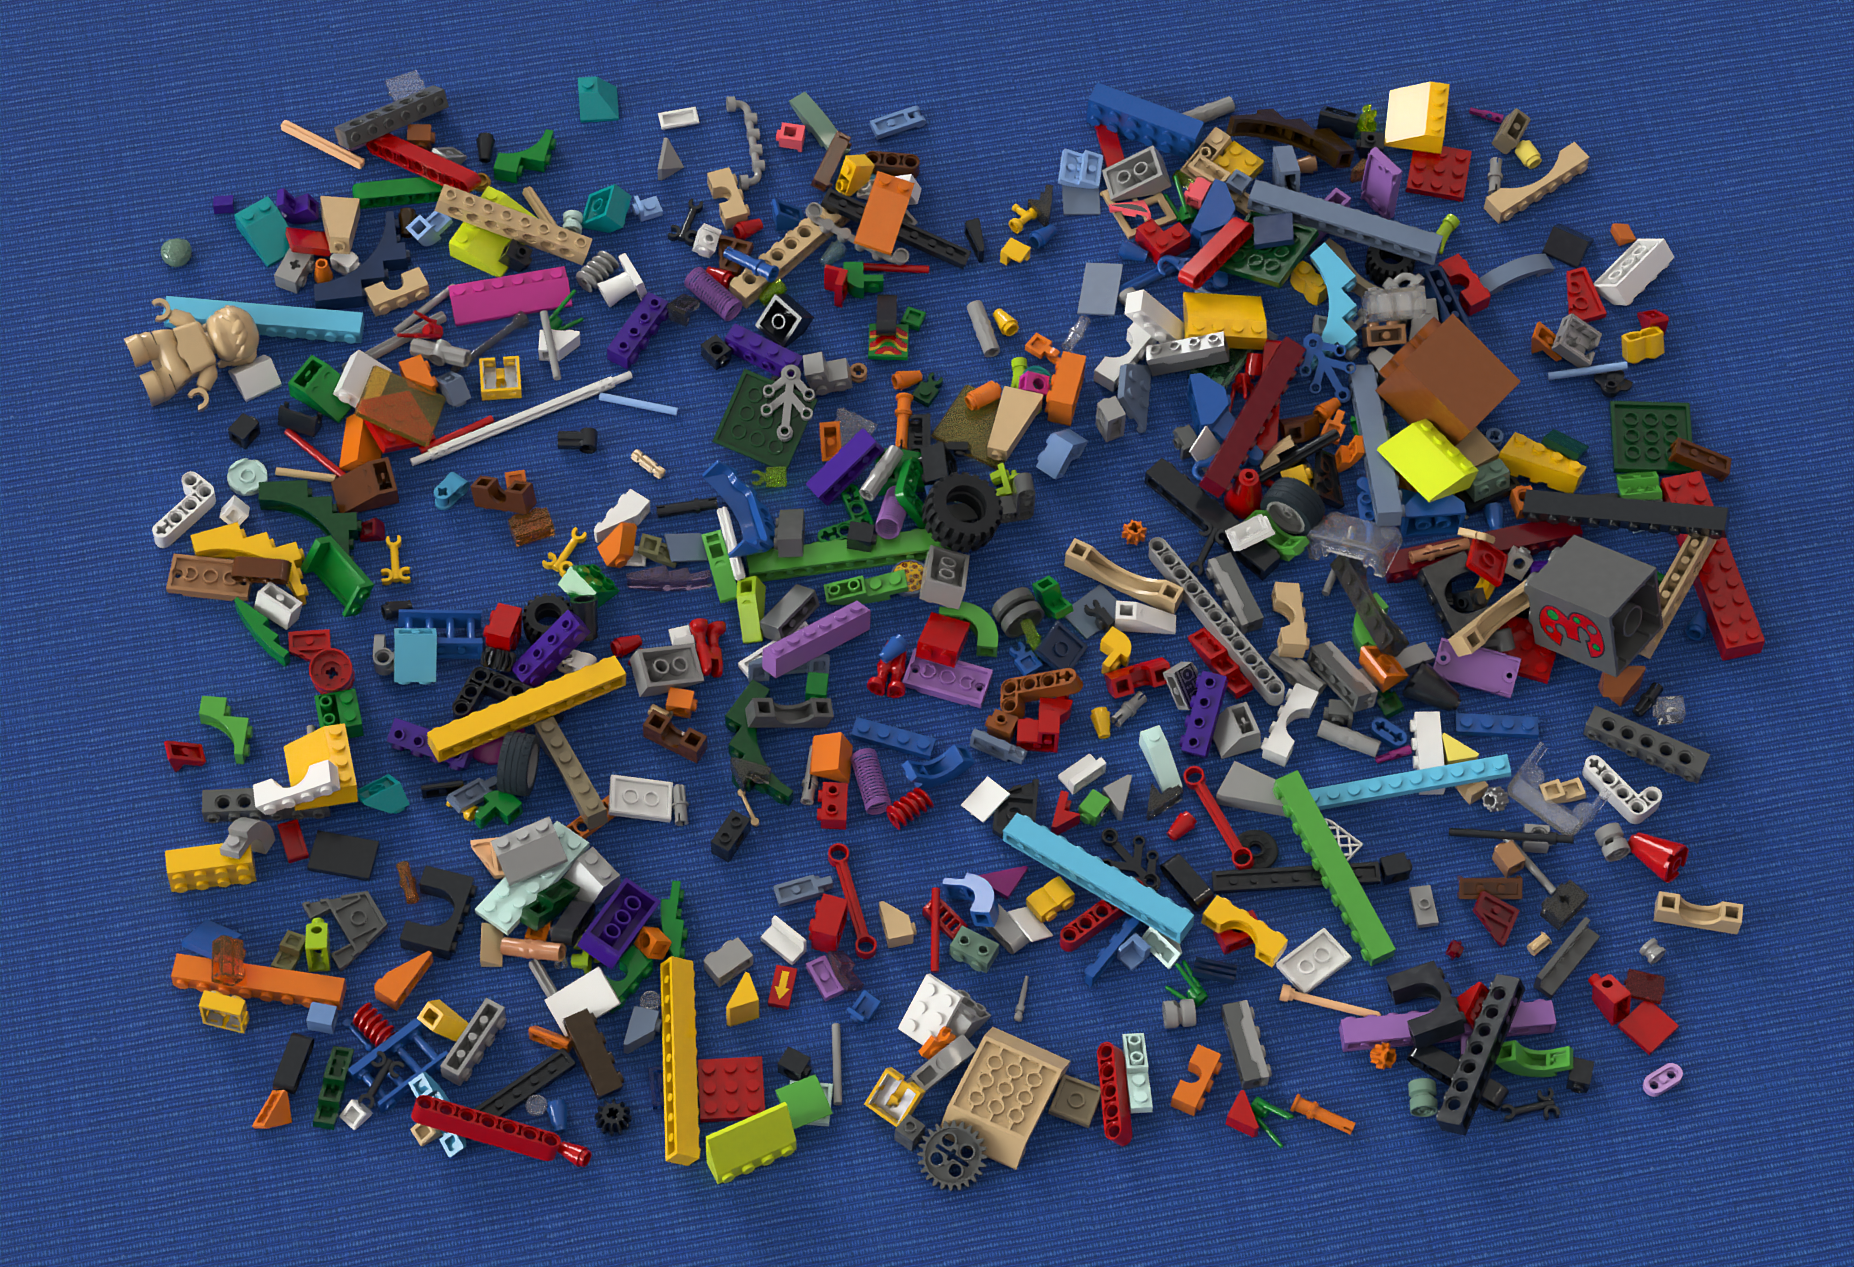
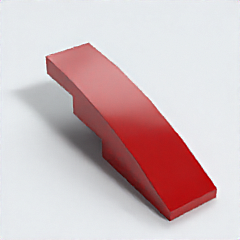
M1205 627L1188 636L1189 642L1211 672L1227 676L1229 681L1226 689L1235 699L1253 690L1252 683L1241 673L1240 667L1228 656V650Z

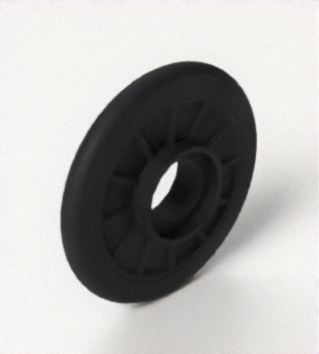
M1248 830L1237 837L1243 847L1250 850L1251 847L1257 846L1261 849V853L1252 854L1254 865L1251 869L1269 868L1275 863L1278 857V846L1271 835L1261 830ZM1242 854L1237 857L1236 862L1238 864H1245L1250 860V856Z

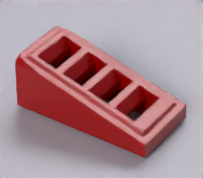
M940 898V914L942 912L945 913L940 918V930L953 940L961 926L968 928V925ZM932 899L923 907L922 915L930 922ZM951 918L952 920L945 925L944 922ZM957 923L958 926L951 931L950 928Z

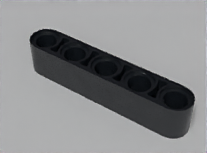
M1414 1045L1407 1056L1410 1064L1444 1084L1451 1086L1452 1075L1459 1066L1458 1059L1433 1045L1418 1050ZM1489 1078L1479 1104L1492 1111H1498L1509 1091L1502 1084Z

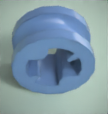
M1490 428L1487 430L1485 437L1495 448H1498L1502 444L1503 432L1498 428Z

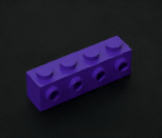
M648 292L608 346L607 360L627 370L631 364H635L642 349L645 350L647 348L649 339L652 335L655 336L662 321L668 319L670 314L668 301Z
M736 323L725 336V344L731 349V354L778 377H781V371L787 365H795L800 369L801 373L803 371V356ZM790 371L787 375L793 377L795 373Z
M862 428L811 477L806 485L828 506L885 449L870 433Z
M567 610L513 664V672L523 684L536 688L591 631L580 617Z
M1202 671L1201 676L1198 675L1195 685L1198 688L1197 693L1192 696L1190 707H1193L1191 715H1187L1185 720L1187 730L1185 735L1181 736L1179 743L1183 753L1205 759L1208 758L1229 681L1227 676Z
M394 718L387 738V742L393 743L392 748L401 751L407 748L412 750V755L422 758L424 754L431 757L430 761L442 764V762L437 761L428 745L427 732L431 731L430 729ZM475 748L444 760V762L450 763L449 768L461 771L462 768L468 769Z

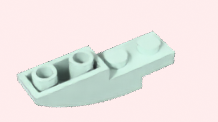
M1144 1033L1122 1034L1131 1113L1152 1112L1153 1105Z

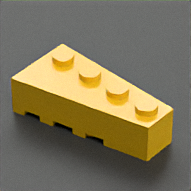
M1517 432L1512 435L1498 456V459L1500 458L1509 469L1511 476L1518 477V475L1530 478V482L1536 484L1544 482L1547 483L1549 488L1572 494L1579 487L1587 468L1579 462L1565 457L1561 453L1555 452Z

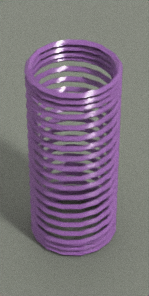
M702 267L693 269L687 275L684 286L722 319L730 321L739 314L742 302L716 279L711 277L708 272L706 273Z
M896 485L887 490L875 523V531L880 537L885 539H893L900 534L907 513L896 500Z
M860 749L852 754L850 760L865 810L868 814H881L886 812L887 806L892 805L882 775L883 772H881L882 769L878 756L874 749ZM872 756V757L864 758V759H862V760H860V761H857V760H859V759H861V758H863V757ZM883 802H886V803H884V804H882V805H880V806L870 807V806H872V805H878V804H881V803H883Z

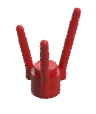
M414 310L413 313L429 322L427 325H424L422 333L397 334V337L439 340L443 335V328L437 324V320Z
M1247 373L1237 374L1235 376V383H1232L1230 413L1236 391L1243 394V398L1246 400L1247 393L1250 391L1251 394L1254 389L1251 377Z

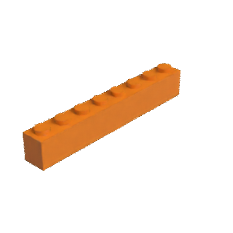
M178 953L176 954L171 974L173 986L180 989L194 988L201 992H204V990H215L223 995L234 994L246 999L254 997L266 1002L272 1000L281 1001L287 1005L295 1003L310 1008L312 1002L337 1006V1010H342L347 988L345 978L225 960L214 961L210 958Z

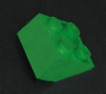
M595 564L570 566L558 583L570 598L580 595L598 596V608L620 591L615 586V583L610 578H607L601 572L600 567Z
M355 688L314 696L320 728L345 723L348 739L364 736Z

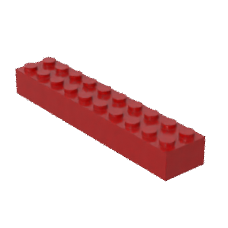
M1701 471L1662 478L1660 488L1662 490L1663 502L1714 506ZM1688 534L1675 536L1680 549ZM1718 539L1693 584L1703 611L1708 615L1707 622L1721 659L1724 661L1761 653L1765 639L1727 539Z

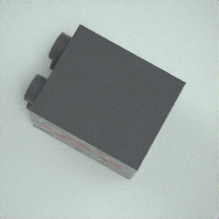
M1573 535L1562 548L1556 547L1551 552L1548 563L1539 572H1532L1525 582L1524 592L1528 595L1530 605L1528 620L1533 625L1535 644L1616 678L1663 628L1656 567L1579 536Z

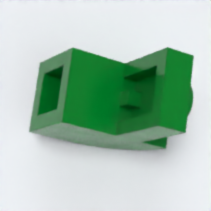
M843 262V269L848 270V293L850 295L864 299V292H883V274L864 275L863 262Z
M1049 575L1032 584L1036 600L1048 618L1053 617L1058 620L1074 611L1072 604L1062 597L1059 583Z
M498 790L491 791L483 796L484 805L480 806L475 812V824L482 830L497 816L509 826L523 813L522 802L512 794L503 793Z

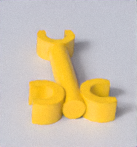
M573 528L571 532L572 539L558 559L554 553L549 552L548 558L552 561L547 562L543 560V567L559 571V574L563 577L566 573L564 569L573 566L572 562L566 560L578 543L586 541L587 533L584 532L581 536H576L578 528Z
M397 535V541L394 543L390 542L389 536L386 537V545L390 549L391 570L388 568L381 569L382 576H389L382 579V585L385 586L390 585L392 582L411 583L410 576H403L404 574H410V567H402L401 569L399 567L398 548L402 544L400 535Z

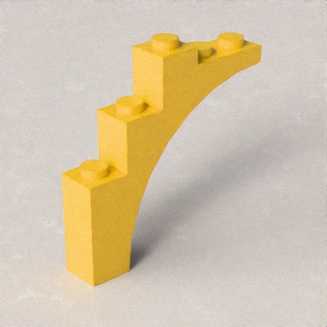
M238 522L190 535L196 556L234 559L237 556L290 561L292 566L289 583L286 586L293 593L294 597L303 603L302 605L307 604L305 596H309L306 584H301L300 579H303L300 567L302 561L305 560V555L302 548L298 549L296 542L276 547L273 538L269 539L267 532L246 537L244 528L240 529Z

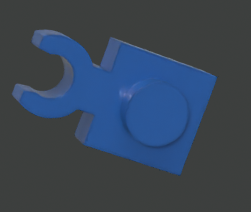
M1018 642L1019 651L1009 647V654L1016 658L1014 664L1023 676L1035 674L1043 669V664L1032 650L1027 653L1025 652V646L1022 642Z

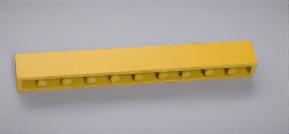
M615 655L604 658L595 664L584 666L578 671L567 673L561 678L548 681L544 685L528 689L522 694L511 696L498 704H492L481 711L472 712L466 717L455 719L442 727H436L427 732L428 745L437 761L442 762L505 736L507 732L517 731L626 685V672Z
M671 956L660 964L665 1157L667 1162L689 1166L698 1160L700 1156V1129L698 1127L699 1090L697 1087L698 1069L696 1065L697 1030L695 1028L696 1010L694 1001L695 971L693 969V961Z

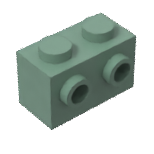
M1500 458L1478 467L1479 471L1471 487L1466 489V492L1476 502L1509 488V469Z
M961 926L950 944L949 955L958 962L963 961L969 964L976 971L987 973L999 954V944Z

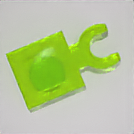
M1371 104L1363 106V113L1360 114L1357 129L1360 133L1361 131H1376L1377 123L1374 121V117L1377 116V110H1371Z
M786 466L766 467V473H762L760 470L752 471V474H759L760 476L758 481H752L753 485L758 486L766 482L767 488L787 487Z

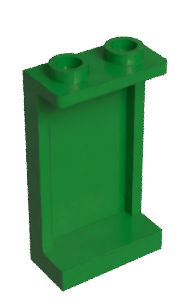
M331 535L315 539L300 567L305 574L314 572L344 605L345 609L342 613L344 617L356 616L362 611V607L366 599L371 595L370 592L375 585Z

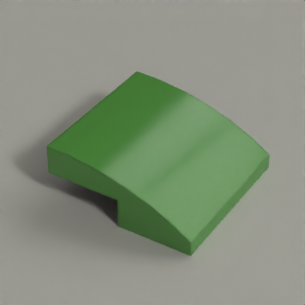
M1656 471L1616 474L1620 498L1638 500L1662 499V490L1659 486V477Z
M816 1075L775 1090L780 1104L783 1102L787 1104L793 1130L833 1114Z

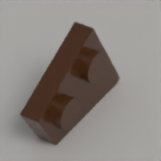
M720 235L718 239L719 268L731 271L734 276L738 277L744 267L724 258V251L730 246L750 256L754 249L753 242Z

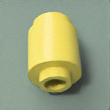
M1522 140L1518 143L1515 154L1524 166L1529 169L1537 167L1542 162V159L1531 141Z

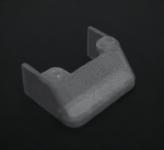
M1540 741L1508 784V794L1562 835L1575 836L1594 819L1612 793L1604 787L1592 804L1581 802L1573 811L1561 803L1555 804L1544 796L1539 788V785L1545 780V773L1536 764L1548 749Z

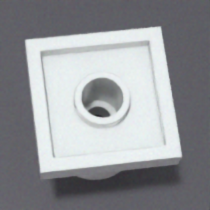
M626 253L618 256L624 272L609 280L597 283L603 298L610 308L634 291H636L641 301L647 294L643 281Z

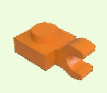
M1037 332L1025 345V350L1039 359H1042L1045 355L1051 363L1056 364L1057 358H1060L1058 357L1060 351L1052 348V341Z
M1338 409L1333 420L1327 418L1320 436L1332 429H1336L1340 434V439L1333 443L1339 445L1346 425L1342 424L1345 418V411Z
M944 1026L937 1037L931 1035L919 1050L921 1056L930 1060L954 1041L956 1035L950 1033L952 1029Z

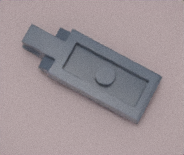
M975 728L971 734L970 746L1005 762L1011 760L1021 765L1026 758L1027 751L1020 746L1016 747L1003 739H998L985 731H979Z
M493 776L486 781L477 778L450 793L446 800L460 814L484 801L483 796L497 789V777Z
M813 874L774 885L773 890L779 907L823 895L824 891L833 888V881L831 875L820 878Z

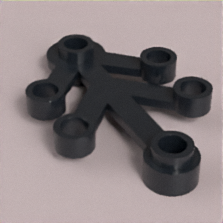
M1106 828L1103 830L1101 835L1102 843L1105 846L1112 847L1125 862L1112 861L1108 858L1102 861L1105 864L1118 868L1120 871L1135 872L1138 877L1134 878L1141 880L1145 887H1151L1157 891L1161 884L1160 878L1155 874L1156 863L1159 859L1158 852L1155 850L1147 852L1146 861L1148 868L1146 872L1141 867L1142 849L1145 846V838L1143 836L1137 835L1133 838L1134 856L1132 857L1118 842V832L1115 829ZM1110 837L1113 841H1108L1106 838ZM1136 841H1141L1142 844L1138 845ZM1154 855L1156 858L1150 859L1149 856ZM1152 882L1153 885H1147L1146 883Z

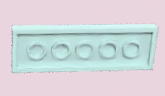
M558 821L553 826L568 862L509 886L506 877H504L475 908L477 915L506 935H509L520 923L523 907L534 902L537 898V893L558 882L571 868L575 860L590 847L588 841Z

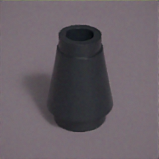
M480 133L476 139L479 161L489 163L495 139L491 133Z
M411 601L385 602V604L381 605V613L384 620L393 621L399 617V609L413 610Z

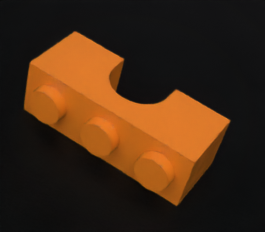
M1199 1044L1197 1045L1189 1061L1188 1071L1196 1074L1199 1080L1194 1083H1188L1180 1079L1171 1099V1107L1192 1116L1195 1115L1197 1109L1202 1110L1206 1100L1203 1097L1206 1092L1210 1093L1214 1084L1212 1078L1214 1074H1219L1223 1065L1220 1062V1053Z

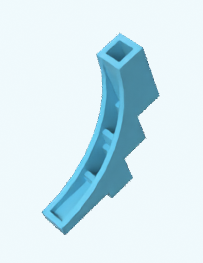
M1323 243L1310 254L1311 262L1319 271L1329 296L1327 324L1321 338L1326 343L1344 345L1346 351H1350L1357 345L1358 335L1345 321H1351L1356 316L1357 305L1345 291L1349 292L1356 286V275L1326 243ZM1338 347L1344 353V348ZM1322 350L1328 358L1335 354V352ZM1315 354L1310 366L1313 371L1317 369L1319 362ZM1303 367L1309 373V368Z

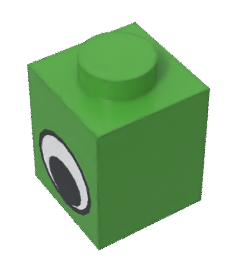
M1092 789L1079 806L1080 820L1085 824H1091L1095 827L1109 810L1110 799Z

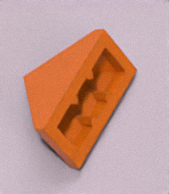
M272 1090L252 1125L254 1129H267L292 1123L288 1092L285 1090Z

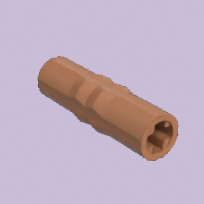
M504 937L500 944L501 954L561 962L565 958L566 947L562 943Z

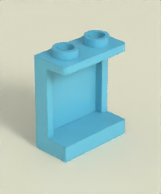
M394 628V682L402 685L410 684V682H419L424 685L436 682V628Z

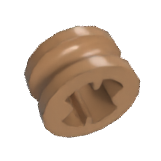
M862 363L853 364L850 367L852 381L855 383L864 382L867 378V367ZM856 371H861L860 375H856Z

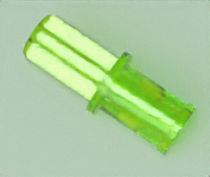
M1029 618L1023 620L1020 626L1027 638L1026 643L1030 644L1034 653V650L1041 642L1040 638L1042 636L1037 633L1032 620Z

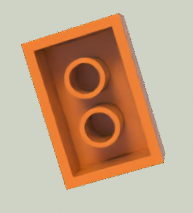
M1063 351L1062 357L1057 358L1056 372L1052 375L1050 384L1051 390H1048L1046 397L1045 413H1048L1047 421L1071 426L1084 380L1086 356Z

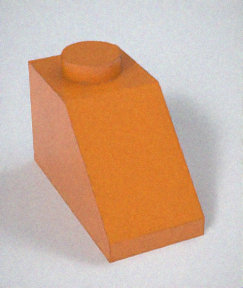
M621 522L597 547L607 567L621 568L633 556L637 530L636 524Z

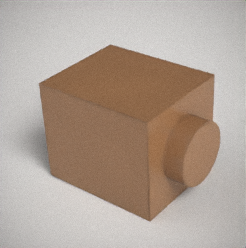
M1512 840L1507 843L1501 842L1494 848L1492 860L1505 878L1523 869L1526 859Z

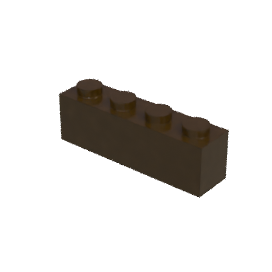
M586 1008L564 1018L562 1022L597 1100L620 1091L623 1087L624 1079L621 1072H616L613 1066L615 1059L611 1051L607 1052L604 1046L606 1040L603 1033H598L595 1026L598 1023L594 1013H589Z

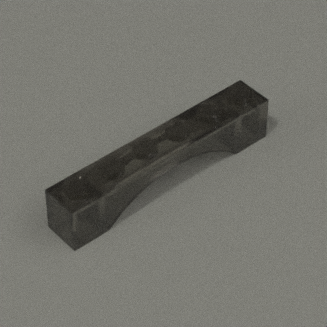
M1342 551L1330 564L1331 568L1379 651L1397 657L1410 643L1401 628L1391 620L1374 598L1367 583V569L1360 557Z

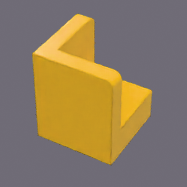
M1010 237L1000 252V262L1007 265L1011 259L1018 263H1021L1023 260L1028 261L1031 247Z

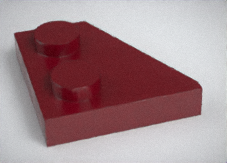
M1482 891L1472 911L1497 944L1503 947L1520 910Z

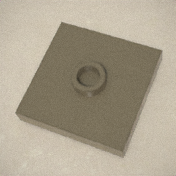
M1063 1074L1048 1114L1089 1128L1101 1099L1100 1087Z

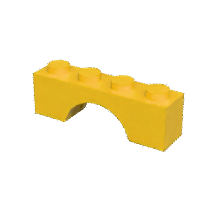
M1216 895L1203 913L1201 923L1218 934L1229 929H1238L1247 933L1255 943L1254 957L1270 967L1275 965L1286 950L1288 939L1282 933L1275 932L1263 921L1254 919L1246 910L1235 907L1227 898H1221Z

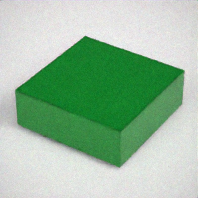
M908 306L901 324H907L910 329L919 331L926 318V312Z

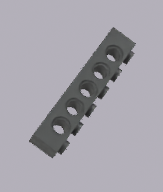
M432 85L334 127L339 145L352 149L448 108L449 105L444 89Z
M1596 705L1583 732V735L1591 740L1602 742L1612 749L1625 752L1630 757H1637L1649 765L1658 766L1668 773H1674L1683 777L1686 781L1697 784L1710 757V754Z
M253 788L202 790V815L204 822H234L241 817L260 821L264 819L279 821L287 818L301 820L311 817L316 819L331 817V806L297 811L292 807L276 811V813L271 815H265L255 807ZM245 804L249 805L246 808H242V806ZM224 805H227V806H228V807L225 808V809H221V808H220V807H222V806H224Z

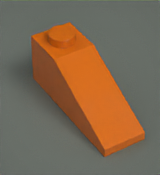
M427 951L387 972L383 978H379L374 985L376 999L397 1011L434 962L432 952Z

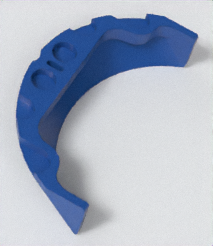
M717 460L702 475L730 507L742 531L743 540L728 553L729 558H738L770 550L774 546L776 527L768 508L756 498L758 494L753 487L738 478L737 475L739 473L735 469Z

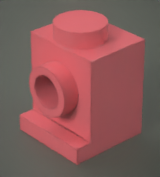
M782 122L781 130H777L776 141H779V147L797 149L798 152H802L805 140V126Z
M1197 177L1194 183H1190L1187 191L1184 193L1186 205L1188 204L1200 210L1211 188V182L1205 178Z

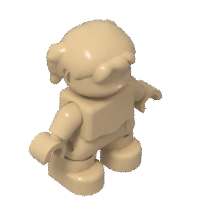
M154 299L152 304L155 307L163 306L166 309L163 315L156 316L155 321L164 322L169 319V323L176 326V328L134 334L124 338V343L130 351L136 368L147 364L149 361L152 362L155 371L152 370L139 375L146 388L152 407L169 400L193 378L198 377L196 383L198 388L192 389L188 393V397L193 398L195 395H201L204 398V402L198 405V412H202L209 405L207 391L211 390L218 378L214 354L216 353L221 359L217 363L219 368L250 364L257 357L259 331L255 321L247 311L239 307L226 305L224 308L215 311L207 319L206 323L201 325L191 313L178 309L171 310L169 303L165 299Z

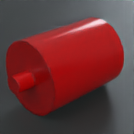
M1247 353L1245 373L1251 375V379H1255V375L1261 376L1263 354Z

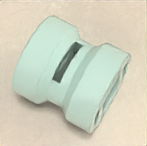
M576 210L564 212L563 228L581 234L582 213Z

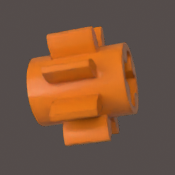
M1131 520L1128 525H1123L1124 531H1122L1121 537L1126 538L1127 544L1130 543L1137 546L1140 541H1145L1147 528H1142L1141 521Z
M1389 1043L1375 1044V1047L1370 1052L1371 1063L1376 1064L1378 1069L1392 1068L1391 1065L1396 1061V1049L1390 1048L1391 1045Z

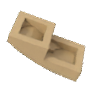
M1291 435L1279 441L1267 452L1260 464L1262 471L1279 463L1280 458L1278 454L1294 446Z
M1579 777L1560 783L1559 779L1539 785L1545 802L1549 804L1567 803L1586 798V792Z

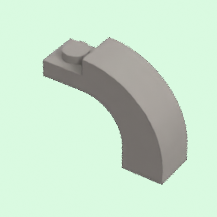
M247 817L238 818L229 826V836L221 846L220 853L223 856L240 859L251 844L252 851L266 854L275 842L274 832L267 822Z

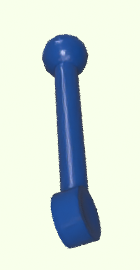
M345 1019L343 1021L344 1027L349 1028L366 1046V1051L371 1052L374 1050V1046L369 1044L352 1026L351 1020Z

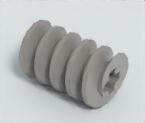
M599 251L597 256L592 258V261H589L581 271L576 273L577 282L584 290L592 292V288L596 289L598 287L597 282H603V278L607 279L609 277L608 273L612 274L614 272L613 268H619V263L611 254Z

